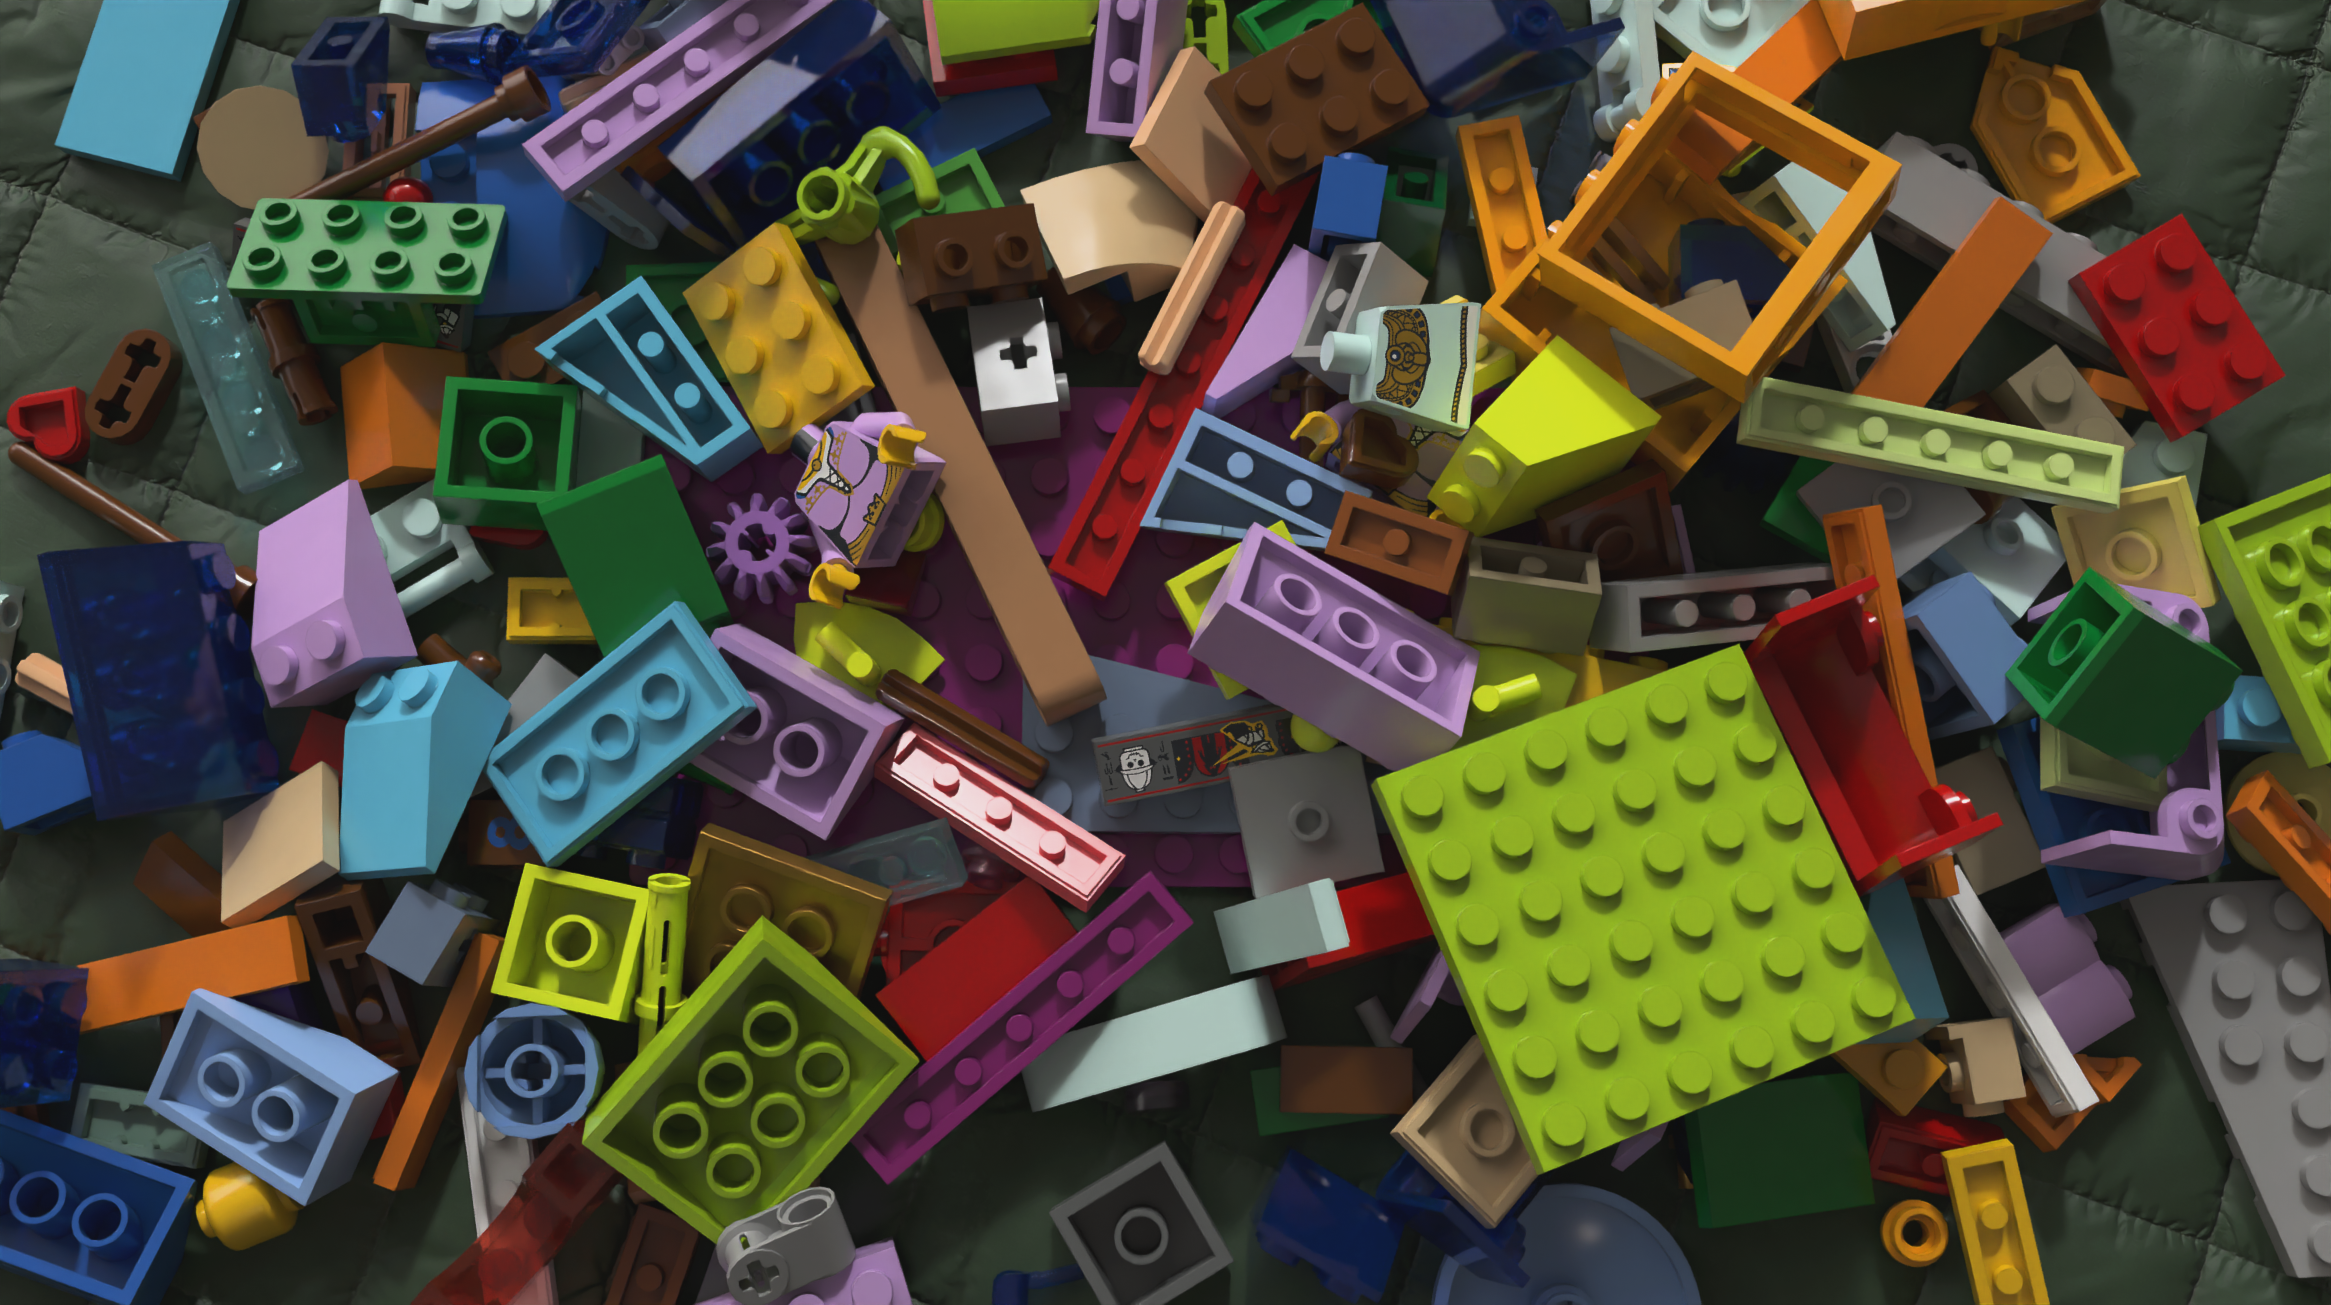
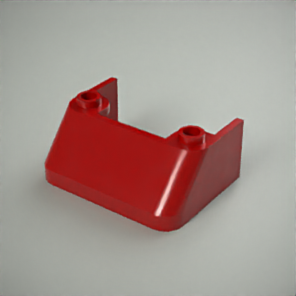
M1874 574L1775 614L1744 652L1859 898L1970 847L2004 825L1998 812L1978 820L1973 804L1963 792H1954L1946 784H1938L1934 787L1930 785L1872 671V668L1879 661V649L1884 646V635L1878 620L1871 612L1864 611L1862 608L1866 601L1880 587Z

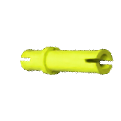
M660 873L648 878L649 896L644 939L642 991L636 994L633 1009L635 1014L640 1017L638 1055L688 1000L686 995L682 994L686 948L688 893L691 888V880L679 874ZM668 920L667 957L665 962H661L664 922ZM661 986H664L662 1024L657 1026L659 989Z

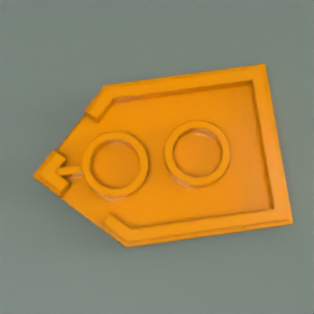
M1998 46L1992 49L1970 129L2012 200L2024 201L2035 206L2042 212L2044 219L2053 224L2126 187L2141 176L2079 71L2057 64L2049 67L2019 58L2018 52Z

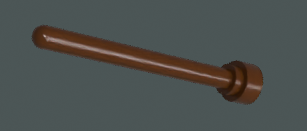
M524 65L502 76L503 84L494 88L495 95L287 199L343 200L506 118H509L512 122L521 118L525 122H530L550 112L551 103L547 92L536 73L528 65Z
M20 441L9 447L8 458L14 465L209 586L210 595L215 598V604L219 609L238 621H246L253 616L255 584L258 581L254 569L247 565L237 567L234 564L223 566L61 463L43 457L29 443Z

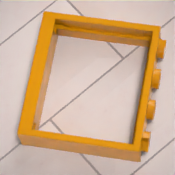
M1692 51L1676 73L1673 72L1668 79L1661 77L1653 91L1651 106L1641 120L1631 119L1621 130L1613 147L1614 155L1602 171L1594 169L1584 179L1575 197L1576 206L1563 222L1555 220L1547 228L1548 238L1537 251L1541 284L1744 404L1895 198L1902 164ZM1696 109L1848 192L1732 351L1727 350L1580 264Z

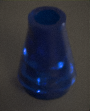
M497 22L450 32H433L429 35L425 47L427 61L433 69L448 70L496 86L503 84L502 76L522 67L524 62V49L519 35Z

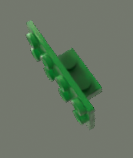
M262 198L258 200L227 281V288L232 297L293 299L310 343L378 345L385 342L418 347H435L441 328L432 303L481 304L484 302L508 215L505 206L496 204Z

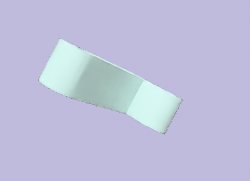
M1268 974L1065 1033L1027 1065L1021 1073L1032 1112H1036L1262 1047L1287 1038V1034Z

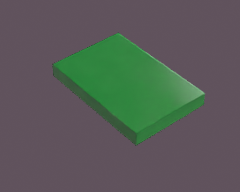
M1849 1071L1764 1081L1684 1115L1699 1228H1719L1875 1204L1858 1080Z

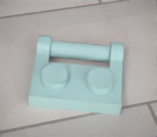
M435 478L370 516L393 582L454 546L457 550L459 558L397 594L405 619L473 579L476 583H479L495 573L479 542L469 534V526L442 524L433 498Z

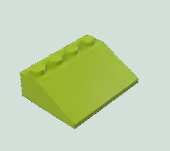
M762 915L587 1113L582 1144L717 1244L718 1238L725 1228L735 1221L753 1216L784 1202L799 1191L807 1189L919 1063V1060L901 1040L812 954ZM742 1237L740 1241L745 1250L750 1245L747 1238Z

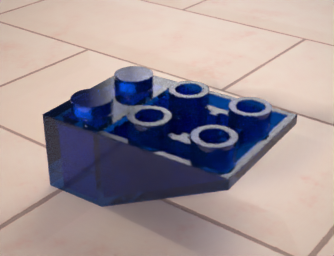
M1287 1146L1249 1212L1250 1219L1255 1230H1257L1255 1236L1258 1238L1257 1241L1260 1243V1248L1293 1268H1296L1301 1257L1312 1263L1314 1266L1311 1270L1317 1273L1316 1277L1321 1280L1319 1283L1354 1305L1357 1304L1362 1294L1376 1303L1380 1301L1407 1219L1404 1215L1290 1146Z

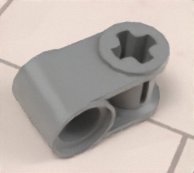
M814 1187L799 1191L784 1202L753 1216L735 1221L726 1227L719 1236L716 1252L719 1264L727 1272L728 1289L734 1299L744 1305H765L813 1281L825 1279L841 1272L852 1263L856 1255V1248L834 1192L830 1188ZM742 1237H746L750 1245L745 1250L740 1241ZM756 1275H762L765 1282L763 1287L758 1286L755 1278Z

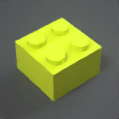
M525 863L491 993L638 1025L640 1017L635 1014L633 1009L634 998L636 994L642 991L644 939L649 889Z

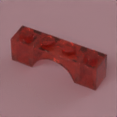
M586 1119L566 1124L522 1175L521 1183L515 1194L489 1227L457 1260L431 1280L410 1305H513L624 1177L622 1173L582 1144Z

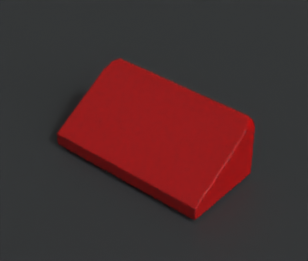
M1875 1097L1870 1109L1866 1130L1871 1178L1950 1197L1940 1152L2005 1139L2002 1129L1995 1124L1914 1106L1906 1116H1897L1881 1100Z

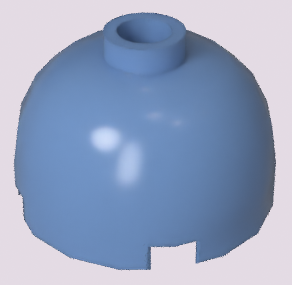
M534 1003L505 1009L494 1017L495 1020L486 1026L481 1035L476 1036L469 1047L464 1070L468 1099L475 1110L481 1112L486 1121L494 1125L495 1127L493 1128L504 1135L539 1139L563 1133L587 1115L601 1094L606 1069L601 1044L585 1021L565 1009Z

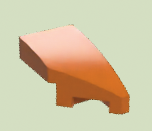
M2074 1054V1059L2100 1100L2099 1102L2080 1112L2055 1118L2049 1112L2026 1073L2023 1076L2027 1097L2003 1100L2005 1113L2043 1153L2057 1150L2096 1105L2108 1103L2142 1064L2135 1057L2100 1058L2087 1057V1054Z

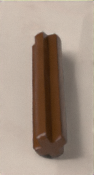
M890 669L879 683L875 693L878 700L1024 787L1035 790L1046 776L1050 766L1048 759L898 670Z

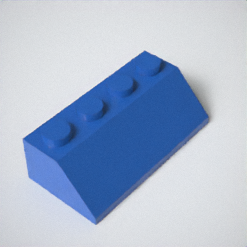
M0 1109V1268L100 1305H160L183 1260L198 1182L195 1179Z

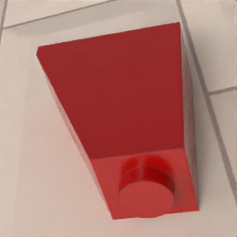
M1408 872L1336 891L1350 939L1349 946L1323 954L1260 967L1263 976L1269 974L1274 992L1435 939L1434 932Z

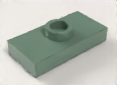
M97 1083L80 1084L70 1132L71 1135L142 1161L195 1169L205 1167L209 1145L145 1105L144 1101L148 1091Z

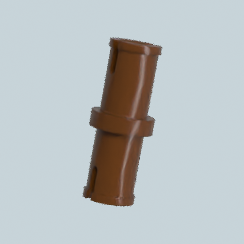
M270 298L256 305L257 308L250 310V315L256 322L271 356L267 361L268 368L273 377L281 379L296 412L298 423L303 426H309L330 419L332 417L331 414L338 412V407L332 400L317 366L321 360L318 350L313 344L307 343L292 310L290 300Z

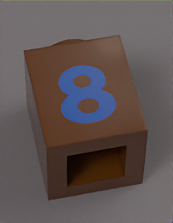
M469 800V814L462 816L458 831L460 851L462 854H467L466 865L482 869H524L525 863L547 867L503 800ZM560 865L559 867H548V868L561 869V865Z

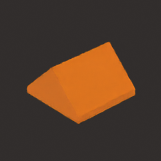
M382 342L340 367L349 479L358 480L361 489L431 481L435 478L446 376L469 378L468 357L463 351L460 353L454 350Z

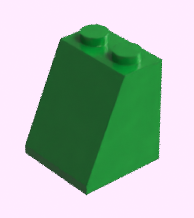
M662 454L536 504L604 658L674 601L684 602L709 638H711L715 629L734 624Z
M2088 567L2005 675L2044 721L2145 775L2156 779L2166 765L2174 763L2184 754L2190 743L2192 733L2210 711L2217 710L2229 699L2233 692L2235 681L2243 670L2210 643L2093 568Z

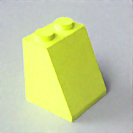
M1557 335L1472 425L1427 495V498L1442 509L1451 520L1459 523L1468 531L1473 532L1475 537H1483L1536 519L1535 509L1620 473L1662 416Z

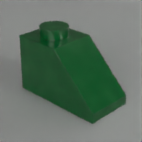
M1388 146L1385 163L1388 166L1375 242H1382L1420 275L1432 277L1446 211L1449 156Z

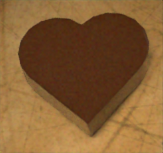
M1366 409L1356 411L1346 424L1342 434L1339 476L1392 489L1402 487L1409 481L1419 465V456L1414 445L1406 438L1397 435V428L1391 417Z

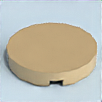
M262 85L235 89L214 102L200 123L197 151L202 171L219 194L240 207L254 210L258 200L262 198L287 199L319 183L325 175L329 148L324 128L310 107L287 91Z

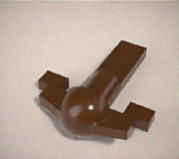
M1305 368L1300 372L1279 377L1278 389L1269 390V402L1289 403L1290 391L1300 392V423L1310 412H1325V393L1335 394V405L1349 399V394L1337 393ZM1300 436L1299 457L1323 468L1324 455L1317 462L1309 459V455L1317 447L1315 442L1309 437Z

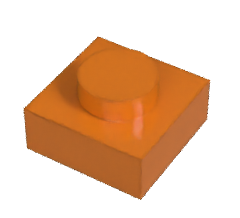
M2077 367L2078 372L2114 417L2123 419L2126 408L2148 411L2149 408L2130 379L2097 369Z

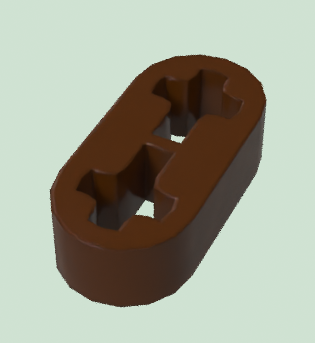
M147 328L134 330L125 335L117 345L88 398L85 407V420L90 429L109 442L122 446L135 444L142 440L151 430L181 374L183 358L178 346L159 332ZM142 352L148 354L155 353L161 360L156 368L151 366L144 367L138 362L139 356ZM113 406L125 408L131 413L126 423L114 421L108 417L109 411Z

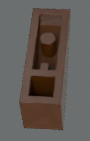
M336 873L301 894L294 907L342 1037L347 1038L392 1067L400 1068L421 1063L424 1055L408 977L365 952L392 908L382 878L348 881Z

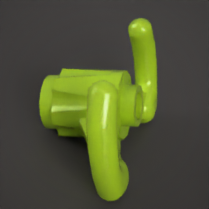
M879 126L863 135L858 146L841 167L836 170L827 166L821 167L805 176L797 190L799 209L776 220L775 223L788 225L798 245H804L824 237H828L839 244H857L871 235L878 224L880 206L873 190L883 172L886 160L891 158L897 159L906 169L913 182L918 204L923 209L932 210L936 208L940 203V193L935 173L925 155L906 136L887 126ZM816 277L831 306L837 304L840 299L838 287Z

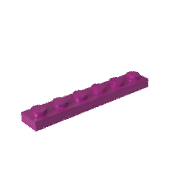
M1150 870L902 1082L850 1139L851 1143L886 1184L889 1185L1190 927L1194 921Z

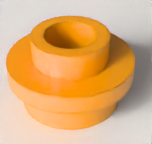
M1907 1199L1895 1203L1887 1210L1881 1222L1880 1236L1885 1250L1897 1262L1911 1267H1924L1934 1263L1943 1255L1949 1240V1230L1944 1216L1936 1207L1925 1201ZM1916 1220L1922 1228V1236L1917 1243L1909 1245L1904 1240L1903 1228L1909 1221Z

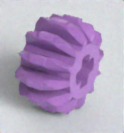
M754 493L750 500V512L747 513L736 502H731L727 505V510L734 519L732 524L728 525L721 521H714L710 527L716 536L724 540V542L712 544L706 548V555L711 561L723 562L715 571L714 577L721 585L735 581L733 593L741 600H746L757 587L759 599L764 604H770L775 596L774 585L780 584L783 590L792 596L798 589L789 576L794 571L803 576H811L814 571L812 564L800 557V555L810 554L818 549L813 536L802 535L809 526V519L803 512L789 516L791 504L783 497H779L774 501L768 510L764 497L760 493ZM767 536L776 548L774 552L766 549L769 557L758 561L749 549L751 546L758 549L759 545L755 541Z

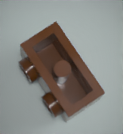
M1034 203L912 218L895 230L909 306L930 303L932 313H945L969 307L968 298L990 295L992 305L1026 300L1029 298L1028 289L1048 279Z

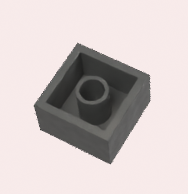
M1166 1140L1161 1141L1055 1205L1049 1212L1101 1305H1164L1234 1262L1231 1251Z

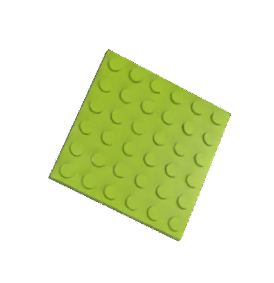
M1740 644L1379 777L1371 784L1537 1175L1916 1019Z

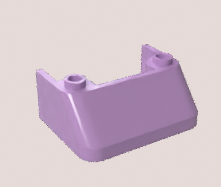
M2118 584L2210 643L2209 627L2205 614L2191 598L2178 593ZM2070 591L2028 609V622L2045 624ZM2210 711L2192 733L2190 743L2184 754L2174 763L2167 765L2168 795L2161 801L2158 811L2149 812L2151 835L2108 830L2041 850V864L2184 881L2214 873L2220 867L2224 857V819L2215 711Z

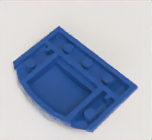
M559 74L537 75L551 103L550 112L530 122H525L522 118L512 122L509 118H506L420 161L421 180L431 189L433 203L496 204L505 206L508 220L485 300L481 304H475L474 319L556 314L585 298L578 294L592 274L594 267L598 270L601 269L610 230L569 200L565 202L525 156L522 146L527 140L565 115L560 105L558 93L563 88L575 84V81L566 80ZM502 78L422 83L417 106L415 131L419 133L495 95L494 88L503 84Z

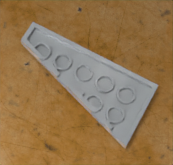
M2281 879L2166 885L2119 901L2123 910H2129L2142 941L2138 944L2148 966L2153 965L2169 1000L2166 1007L2208 1101L2215 1102L2228 1131V1134L2224 1136L2234 1159L2241 1160L2256 1194L2253 1200L2286 1275L2296 1278L2331 1276V994L2322 922L2295 892L2284 885Z

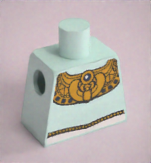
M1481 303L1384 306L1359 312L1356 319L1355 334L1328 331L1325 334L1320 352L1321 367L1324 371L1351 374L1349 400L1356 407L1436 432L1469 429Z

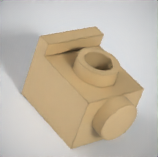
M2011 1017L1981 1018L1935 1026L1925 1033L1926 1040H1939L1941 1053L1937 1055V1058L1948 1068L1939 1077V1081L1944 1091L1949 1093L1951 1103L1962 1104L1964 1117L2005 1112L2003 1100L2027 1097Z

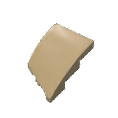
M1142 160L1088 168L1055 177L1020 190L1024 204L1034 203L1040 238L1068 295L1121 274L1134 302L1171 288L1194 245V238L1197 236L1198 216Z

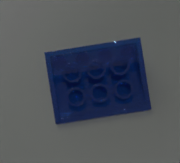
M176 541L49 551L37 555L97 821L215 809L267 795L280 787L277 776L279 758L276 749L269 741L263 715L265 706L264 693L260 684L255 679L248 650L250 646V632L247 624L240 616V611L235 609L229 589L233 588L236 583V572L231 559L226 555L224 544Z

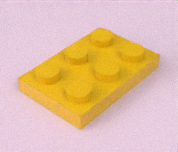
M774 222L683 292L689 307L768 454H782L790 448L792 439L801 428L808 424H815L820 427L875 387L788 225Z

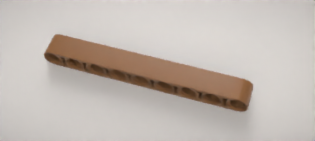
M876 225L868 238L857 244H839L828 237L814 241L832 284L836 285L840 291V300L894 412L907 414L912 419L916 430L926 432L925 441L918 443V447L947 462L933 489V493L942 506L950 529L1044 723L1049 727L1107 700L1096 669L918 306H909L904 278L878 225Z

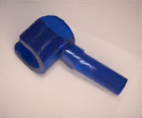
M1078 1263L1041 1272L1039 1270L1034 1272L1020 1270L1001 1271L993 1280L992 1305H1028L1029 1289H1043L1084 1279V1273Z

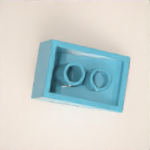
M459 661L373 673L359 688L355 697L356 706L345 727L339 847L340 871L338 874L346 880L436 873L512 705Z

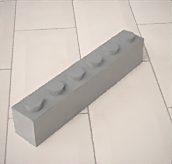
M1896 132L1877 149L1880 153L1901 163L1902 168L1896 196L1871 229L1873 233L1940 272L1992 201L1997 197H2003L2053 234L1999 305V308L2104 371L2130 379L2068 282L2078 273L2107 257L2098 252V248L2093 241L2077 233H2066L2046 221L2042 212L2035 206L2024 201L2011 200L1991 188L1989 181L1980 173L1971 169L1958 168L1937 156L1935 149L1928 142L1920 138L1904 136Z

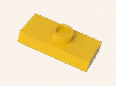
M508 577L506 640L510 644H598L569 578Z

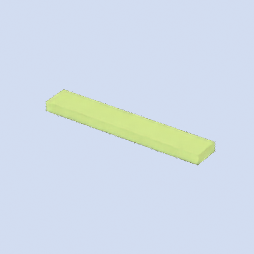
M1763 377L1744 404L1741 403L1736 444L2109 514L2119 509L2124 446Z

